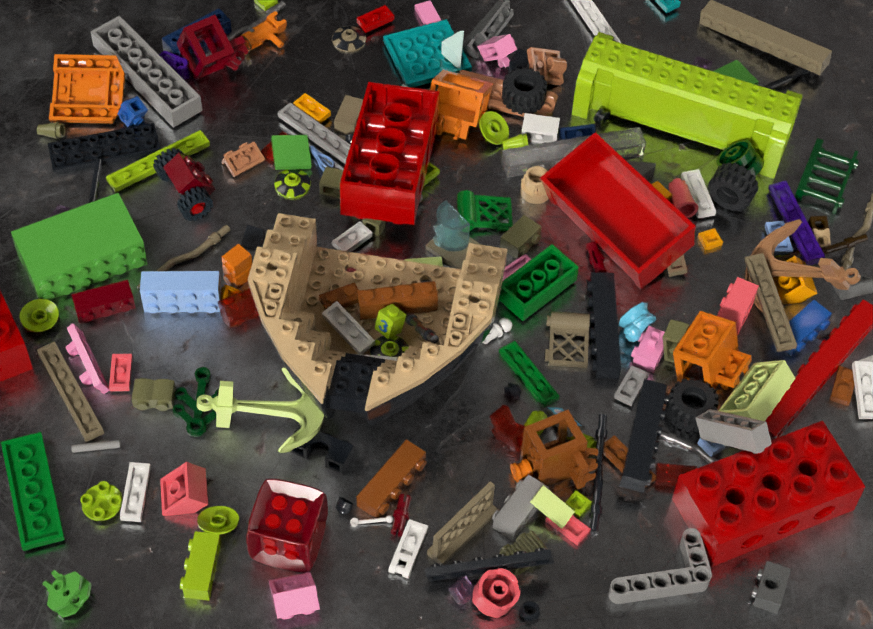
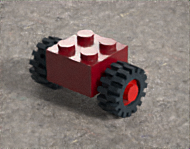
M172 148V150L166 149L167 152L165 153L162 151V155H157V159H154L155 164H153V167L162 181L168 182L169 180L174 184L178 193L182 194L180 196L181 199H178L177 207L184 219L197 221V218L202 219L203 215L207 216V212H211L213 207V201L209 195L216 189L212 184V178L205 173L203 164L199 161H193L188 155L185 156L178 148L177 150L175 148Z

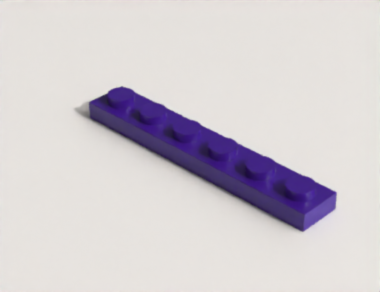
M787 181L769 185V191L785 223L799 219L802 221L797 230L791 235L806 265L819 263L820 258H825V255Z

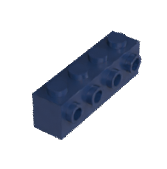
M218 8L163 37V50L183 58L176 44L185 27L216 15L225 34L228 35L232 32L231 20ZM204 40L199 42L202 48L207 46ZM191 45L187 47L190 54L194 52Z

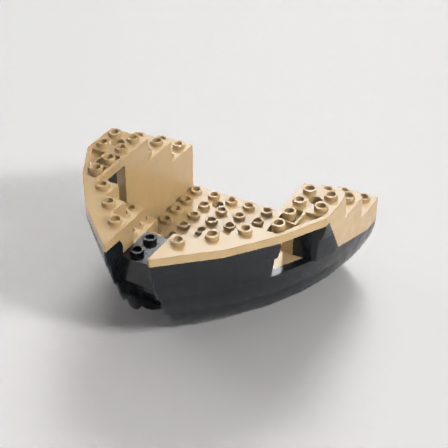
M278 213L273 230H267L263 247H257L248 276V285L262 326L291 377L327 419L333 418L336 409L362 413L366 415L369 425L373 426L415 403L450 377L478 345L485 340L493 328L506 266L507 249L469 243L462 269L317 247L316 219ZM354 268L355 271L347 272L346 269ZM422 280L435 281L438 294V310L413 314L424 323L425 328H430L435 332V335L439 337V341L432 343L431 341L424 340L421 334L415 331L414 326H410L404 321L402 332L396 336L404 339L409 348L405 349V353H402L401 357L398 356L397 361L363 356L370 355V349L362 355H356L358 353L323 318L322 312L325 310L319 300V295L354 282L359 290L422 283ZM358 303L344 308L374 340L383 336L374 329L377 318L360 320Z

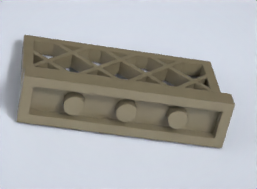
M491 481L433 536V545L427 550V555L435 562L445 565L492 519L497 508L493 505L495 485Z

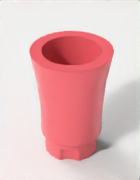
M681 178L673 179L668 185L669 192L672 194V204L683 215L690 218L697 213L698 205L693 199L685 180H681Z

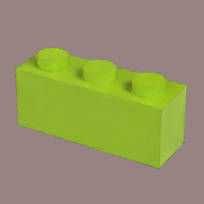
M195 531L193 539L190 538L188 545L190 555L189 558H185L184 563L186 574L185 577H181L180 589L183 590L184 598L210 601L221 548L220 534Z

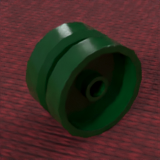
M741 140L731 144L720 153L716 161L718 166L727 163L742 165L745 169L750 170L754 176L761 171L764 165L762 158L756 153L754 146L749 140Z

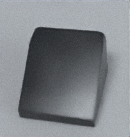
M247 225L241 246L256 251L257 247H261L265 239V230Z

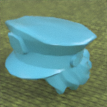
M641 302L629 309L620 318L618 327L625 328V338L630 342H635L640 339L642 332L648 326L655 323L656 316L648 311L647 302Z

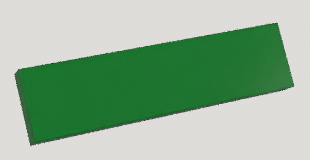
M515 340L499 349V354L542 408L559 400L560 395Z

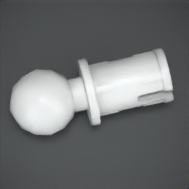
M504 317L498 321V324L493 323V328L483 343L487 344L494 338L501 337L503 332H509L513 327L512 321Z

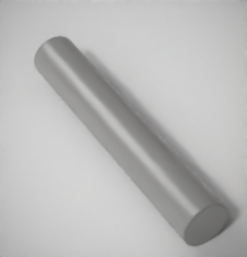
M120 440L71 445L72 453L120 448Z

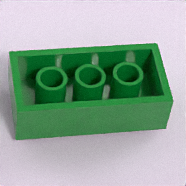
M552 244L503 280L499 300L524 321L577 280L579 267Z

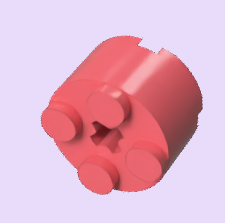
M503 568L488 570L474 586L473 604L476 605L480 612L487 616L499 618L505 615L520 597L517 578L513 573Z

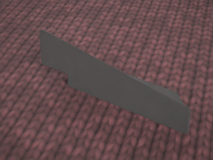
M499 0L463 40L465 55L477 59L481 54L477 46L500 34L514 15L513 9H510V0Z

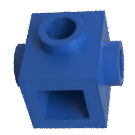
M136 96L124 101L120 105L121 108L117 114L127 127L137 126L143 122V117L148 109L140 98Z

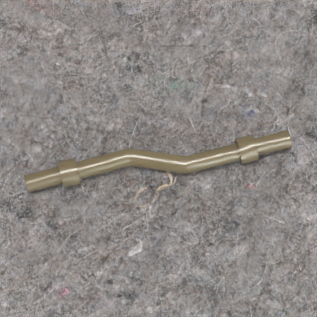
M873 193L865 209L866 216L863 226L852 236L853 238L865 234L870 229L873 219ZM855 247L847 249L842 257L841 264L845 271L852 266Z
M225 225L217 232H213L194 251L171 258L156 271H168L174 265L198 257L210 246L220 242L221 238L230 231L229 226ZM139 284V285H137L136 287H137V289L140 291V284Z

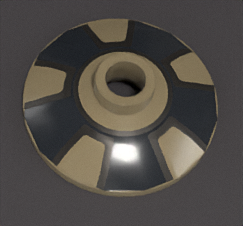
M344 26L334 32L332 42L340 51L355 52L364 47L366 35L360 28Z

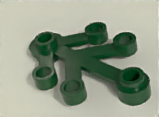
M199 367L195 371V380L198 383L196 401L187 393L184 387H179L175 390L176 399L184 401L194 411V417L192 418L185 411L182 404H176L173 407L174 416L181 418L187 424V433L192 437L202 436L206 432V426L216 419V412L214 410L202 418L204 411L197 408V398L205 395L206 384L211 380L210 370L206 367ZM219 389L211 396L212 398L218 396Z

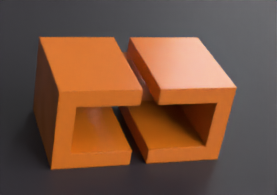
M237 244L221 256L224 273L223 279L228 285H232L236 289L248 282L252 265V255L240 244Z

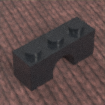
M300 424L296 428L295 432H297L301 428ZM318 431L310 441L292 449L290 452L308 459L313 451L323 450L327 453L325 456V467L344 475L354 457V445L347 440L337 439L327 432L322 433Z

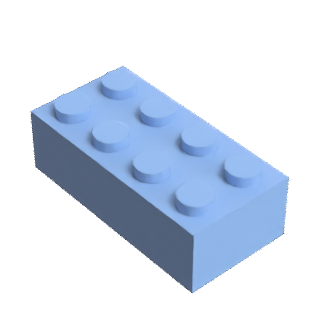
M141 271L140 294L144 312H221L219 271Z

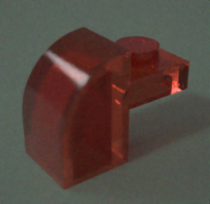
M502 405L489 416L494 426L491 431L496 439L507 449L519 453L522 448L524 427L526 426L516 423L509 407Z

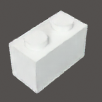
M525 113L521 134H527L528 142L556 146L560 118Z

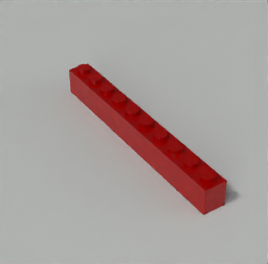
M864 299L859 305L855 304L850 310V315L843 317L839 328L835 327L829 335L830 338L822 341L818 348L819 351L817 353L814 351L808 359L809 362L806 365H801L797 371L798 375L790 385V388L775 406L771 415L765 420L771 440L780 437L838 370L839 365L841 366L873 329L872 304Z

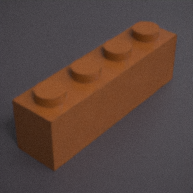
M435 281L357 291L360 320L377 318L379 310L390 304L408 313L438 310V294Z
M406 439L356 496L357 507L373 518H378L380 514H385L392 500H397L405 485H410L417 471H422L427 463L426 452Z

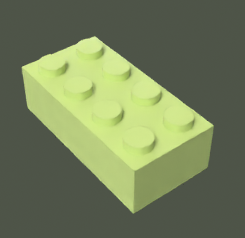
M786 361L753 363L719 411L765 421L795 380Z

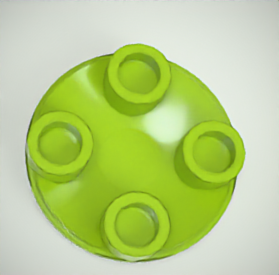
M101 481L88 489L81 496L80 501L82 510L89 519L105 521L114 517L122 507L123 498L117 487L109 484L107 481Z

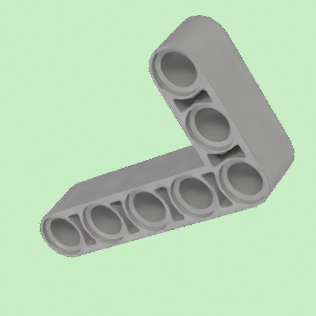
M694 528L686 529L683 532L680 550L685 568L615 578L610 584L609 599L615 604H623L705 591L709 586L712 572L700 532ZM692 558L698 559L699 562L693 561ZM697 577H702L705 581H701ZM676 580H682L684 584H680ZM656 583H662L664 587L657 586ZM635 586H641L644 589L639 590ZM614 589H621L623 592L618 593Z

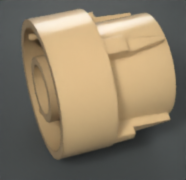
M539 165L529 168L521 180L520 194L525 201L532 204H541L549 199L540 180V177L547 170Z

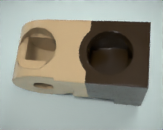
M810 216L808 224L820 248L830 246L831 240L827 216Z

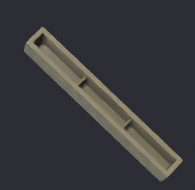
M710 0L701 10V25L815 74L821 75L830 63L832 50L716 1Z

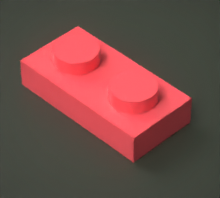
M112 354L110 391H130L132 354Z

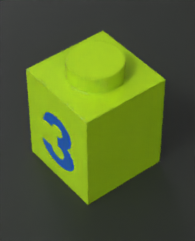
M390 304L379 310L374 329L387 339H390L402 332L406 314L395 305Z

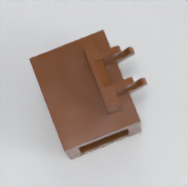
M569 410L524 427L520 458L521 460L526 458L529 461L533 471V478L546 486L571 477L577 489L583 488L586 482L596 478V473L590 474L588 472L598 468L596 459L588 458L590 455L598 456V449L587 448L588 442ZM559 423L557 439L543 444L537 432ZM567 428H569L575 439L565 442Z

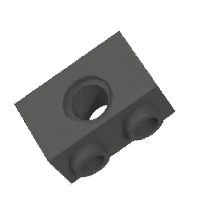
M766 561L764 568L760 567L756 579L760 581L758 586L754 585L751 597L754 598L752 606L777 614L782 604L791 569ZM766 585H771L774 589H770Z

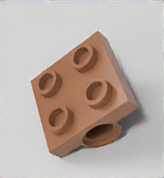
M534 47L527 49L529 69H534L535 72L539 71L540 75L545 77L547 84L561 85L564 83L563 73L566 71L567 61L564 58H560V51Z

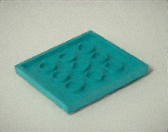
M447 19L383 36L388 52L404 84L408 87L413 88L431 83L432 79L442 70L458 73L461 70L472 72V66L463 50L460 68L454 66L441 54L442 41L454 35Z

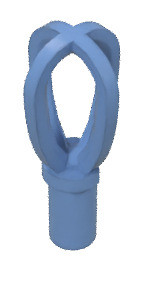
M313 145L309 147L310 153L317 160L323 172L327 166L325 163L331 168H335V162L331 157L322 154Z

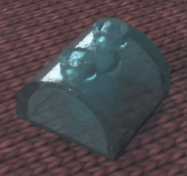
M447 200L437 208L433 241L438 247L447 251H461L468 247L470 224Z

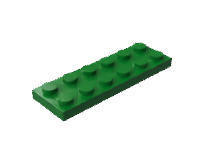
M38 432L2 441L1 446L22 550L25 551L64 541L65 538L42 433Z

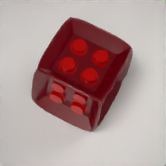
M266 479L258 492L248 523L246 543L249 556L253 560L268 566L294 572H310L316 561L325 533L328 517L326 494L308 485L281 479Z

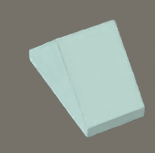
M459 31L442 41L441 54L457 68L461 67L464 31Z

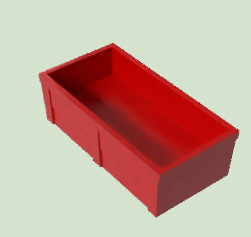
M596 132L540 177L549 200L554 205H557L587 234L592 242H596L634 280V283L641 290L694 246L696 226Z

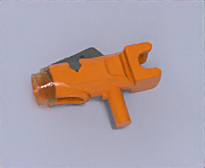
M277 11L268 15L267 19L262 23L254 22L241 35L246 41L245 46L248 52L262 45L265 40H271L279 48L284 45L276 35L286 29L287 21L285 19L277 21Z

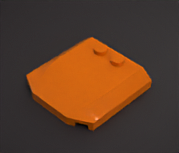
M54 54V84L49 121L113 124L121 108L120 105L123 103L125 73L117 56Z

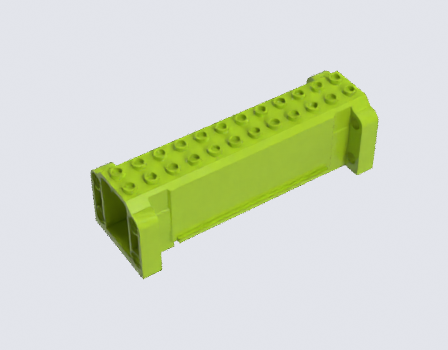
M598 32L584 57L577 77L572 115L587 119L591 109L598 111L600 108H604L605 112L609 111L611 115L725 150L735 142L749 140L754 146L756 153L760 155L764 162L759 174L774 179L793 130L803 94L787 90L786 94L625 45L614 41V36Z

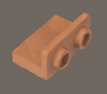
M254 141L250 144L248 142L239 146V150L235 152L231 150L225 153L221 163L222 165L226 164L235 178L263 163L266 159Z

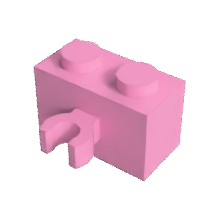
M510 34L492 37L477 46L484 62L498 60L500 68L509 66L510 60L507 55L517 50L515 40Z
M648 326L646 332H642L638 340L640 342L639 347L635 346L631 357H634L633 366L654 374L664 354V331Z

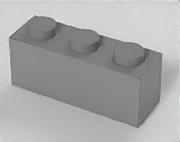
M529 474L524 480L521 479L513 495L509 494L505 499L502 509H497L492 517L494 520L493 529L514 541L538 510L530 501L541 486L544 485L547 489L549 487Z

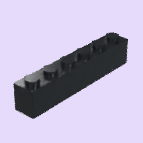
M591 272L590 280H587L586 287L587 291H590L587 303L588 307H591L589 314L592 327H590L589 335L593 339V343H591V355H594L592 371H595L596 379H619L621 360L614 273Z
M647 379L643 381L619 487L643 493L646 485L650 486L652 474L649 471L654 468L656 457L652 456L653 452L657 453L659 441L656 440V437H660L663 427L659 423L660 420H664L666 413L663 404L667 405L669 393H666L667 384Z

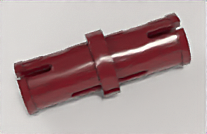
M589 242L586 245V249L590 257L589 262L593 266L594 271L597 273H607L603 263L604 257L600 254L598 244L596 242Z
M405 494L399 495L397 509L393 513L394 522L391 534L396 536L397 528H399L398 536L403 535L405 523L409 519L410 514L408 510L412 497L407 495L406 501L403 502Z

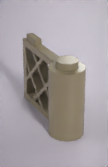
M551 311V315H547L546 326H550L549 349H545V361H549L548 365L588 367L590 314ZM554 334L562 335L566 340L559 345L554 340ZM575 336H584V342L579 346L572 339ZM568 342L575 348L569 354L562 348ZM558 350L565 356L562 360H553V354ZM579 352L584 357V361H575L571 356Z

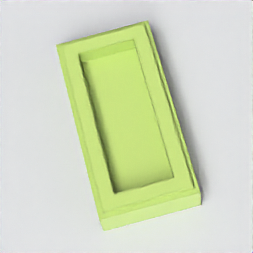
M544 485L540 487L530 501L531 504L561 529L575 512Z

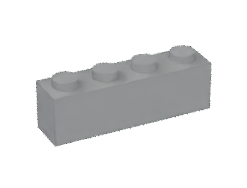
M712 409L695 417L701 439L711 443H719L752 453H761L772 444L765 421Z

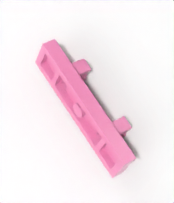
M74 324L67 327V330L73 341L66 346V350L73 357L79 354L87 371L79 376L81 382L86 386L93 384L101 393H107L110 391L109 386L83 331Z

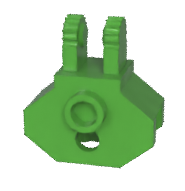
M53 570L51 574L56 580L53 583L46 580L42 583L49 592L47 606L63 618L76 614L90 597L91 583L76 571L62 575Z

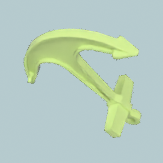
M286 367L282 368V372L290 384L294 385L302 394L301 398L296 401L237 400L233 397L232 381H220L218 396L215 398L209 395H201L197 398V408L199 410L209 411L213 409L217 412L216 427L229 428L231 414L236 411L295 419L299 422L301 428L278 449L280 453L291 452L292 449L310 441L318 433L324 420V414L295 382Z

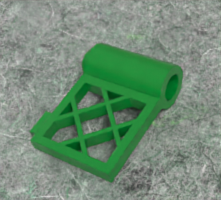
M468 190L460 191L457 194L458 227L460 229L471 231L475 227L493 228L506 232L513 226L510 197L474 195L472 191ZM479 201L486 202L489 206L484 209L479 204ZM506 203L507 207L502 210L497 204ZM492 208L499 213L495 217L488 212ZM485 215L490 221H480V217ZM503 216L508 220V223H501L498 218Z

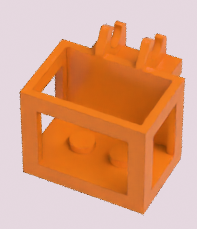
M442 70L432 79L430 90L435 91L436 85H439L437 91H440L439 118L436 134L441 135L445 132L454 135V140H458V138L466 140L470 126L477 127L481 116L488 110L493 83Z
M703 311L698 313L673 351L677 382H682V379L685 378L690 380V378L685 376L692 365L696 364L702 366L704 383L708 382L710 388L714 387V389L719 384L724 390H728L729 387L736 388L740 382L739 376L742 372L744 375L748 372V366L752 361L751 355L740 352L738 349L736 322Z

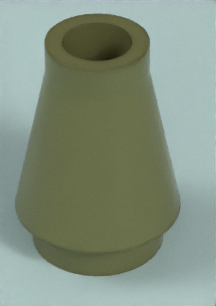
M59 121L39 124L37 126V134L60 139L65 136V125Z

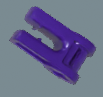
M165 50L159 54L183 80L189 78L188 62L185 58Z

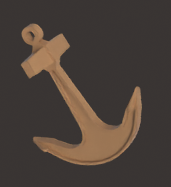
M800 219L785 223L780 228L772 231L761 240L751 256L764 254L772 277L824 278L836 289L849 290L850 284H856L861 279V275L856 268H849L845 271L833 259L820 258L818 264L820 268L776 259L774 257L775 248L797 230L802 223ZM746 267L745 280L752 283ZM756 294L754 304L763 313Z

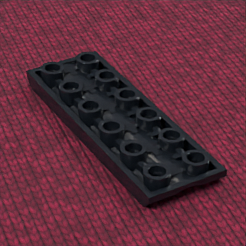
M154 123L47 143L52 169L57 174L94 167L96 159L103 160L102 165L146 157L161 149Z

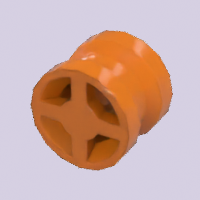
M526 458L521 460L520 463L514 462L510 464L512 476L517 483L521 479L526 478L528 474L533 477L531 465Z

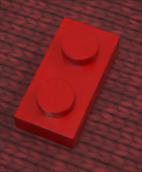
M386 5L357 17V23L365 33L394 20V14Z

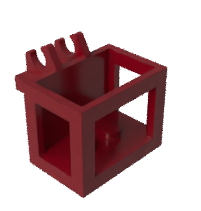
M216 15L185 27L176 44L183 58L187 60L188 68L195 81L227 66L236 71L242 62L236 57L244 60L245 55L248 54L245 46L246 41L243 36L229 41ZM204 40L212 55L206 57L199 42ZM190 45L199 60L197 67L187 49ZM213 62H216V64H214V65H212V66H210V67L205 68L206 65H209V64H211V63H213Z

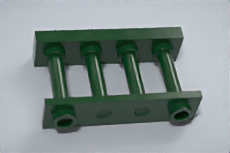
M817 138L798 185L795 199L801 202L803 196L809 195L833 203L835 205L832 213L836 214L837 208H842L845 198L842 195L851 171L857 168L859 159H856L859 151L855 150L852 159L826 151L822 147L824 140ZM818 157H825L849 165L848 171H844L820 163L817 159ZM818 169L845 179L843 184L816 176L812 172ZM814 182L840 192L838 197L811 189L807 184Z

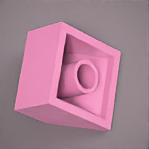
M310 572L269 580L277 619H290L294 615L301 613L308 615L320 609L316 586Z

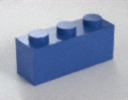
M815 300L809 303L789 321L797 348L786 350L785 352L790 356L796 352H801L809 340L812 342L818 336L820 330L824 331L831 323L829 320L832 313Z

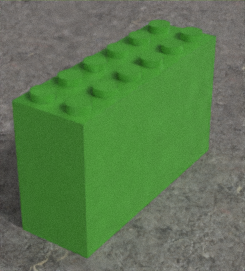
M119 193L11 231L17 255L38 299L52 301L60 296L68 295L76 290L87 288L92 284L105 281L108 278L124 274L127 271L148 264L144 242Z

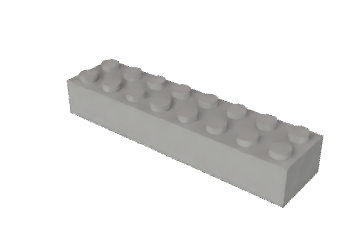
M120 16L91 31L93 46L102 55L117 56L125 73V79L173 128L202 111L201 96Z

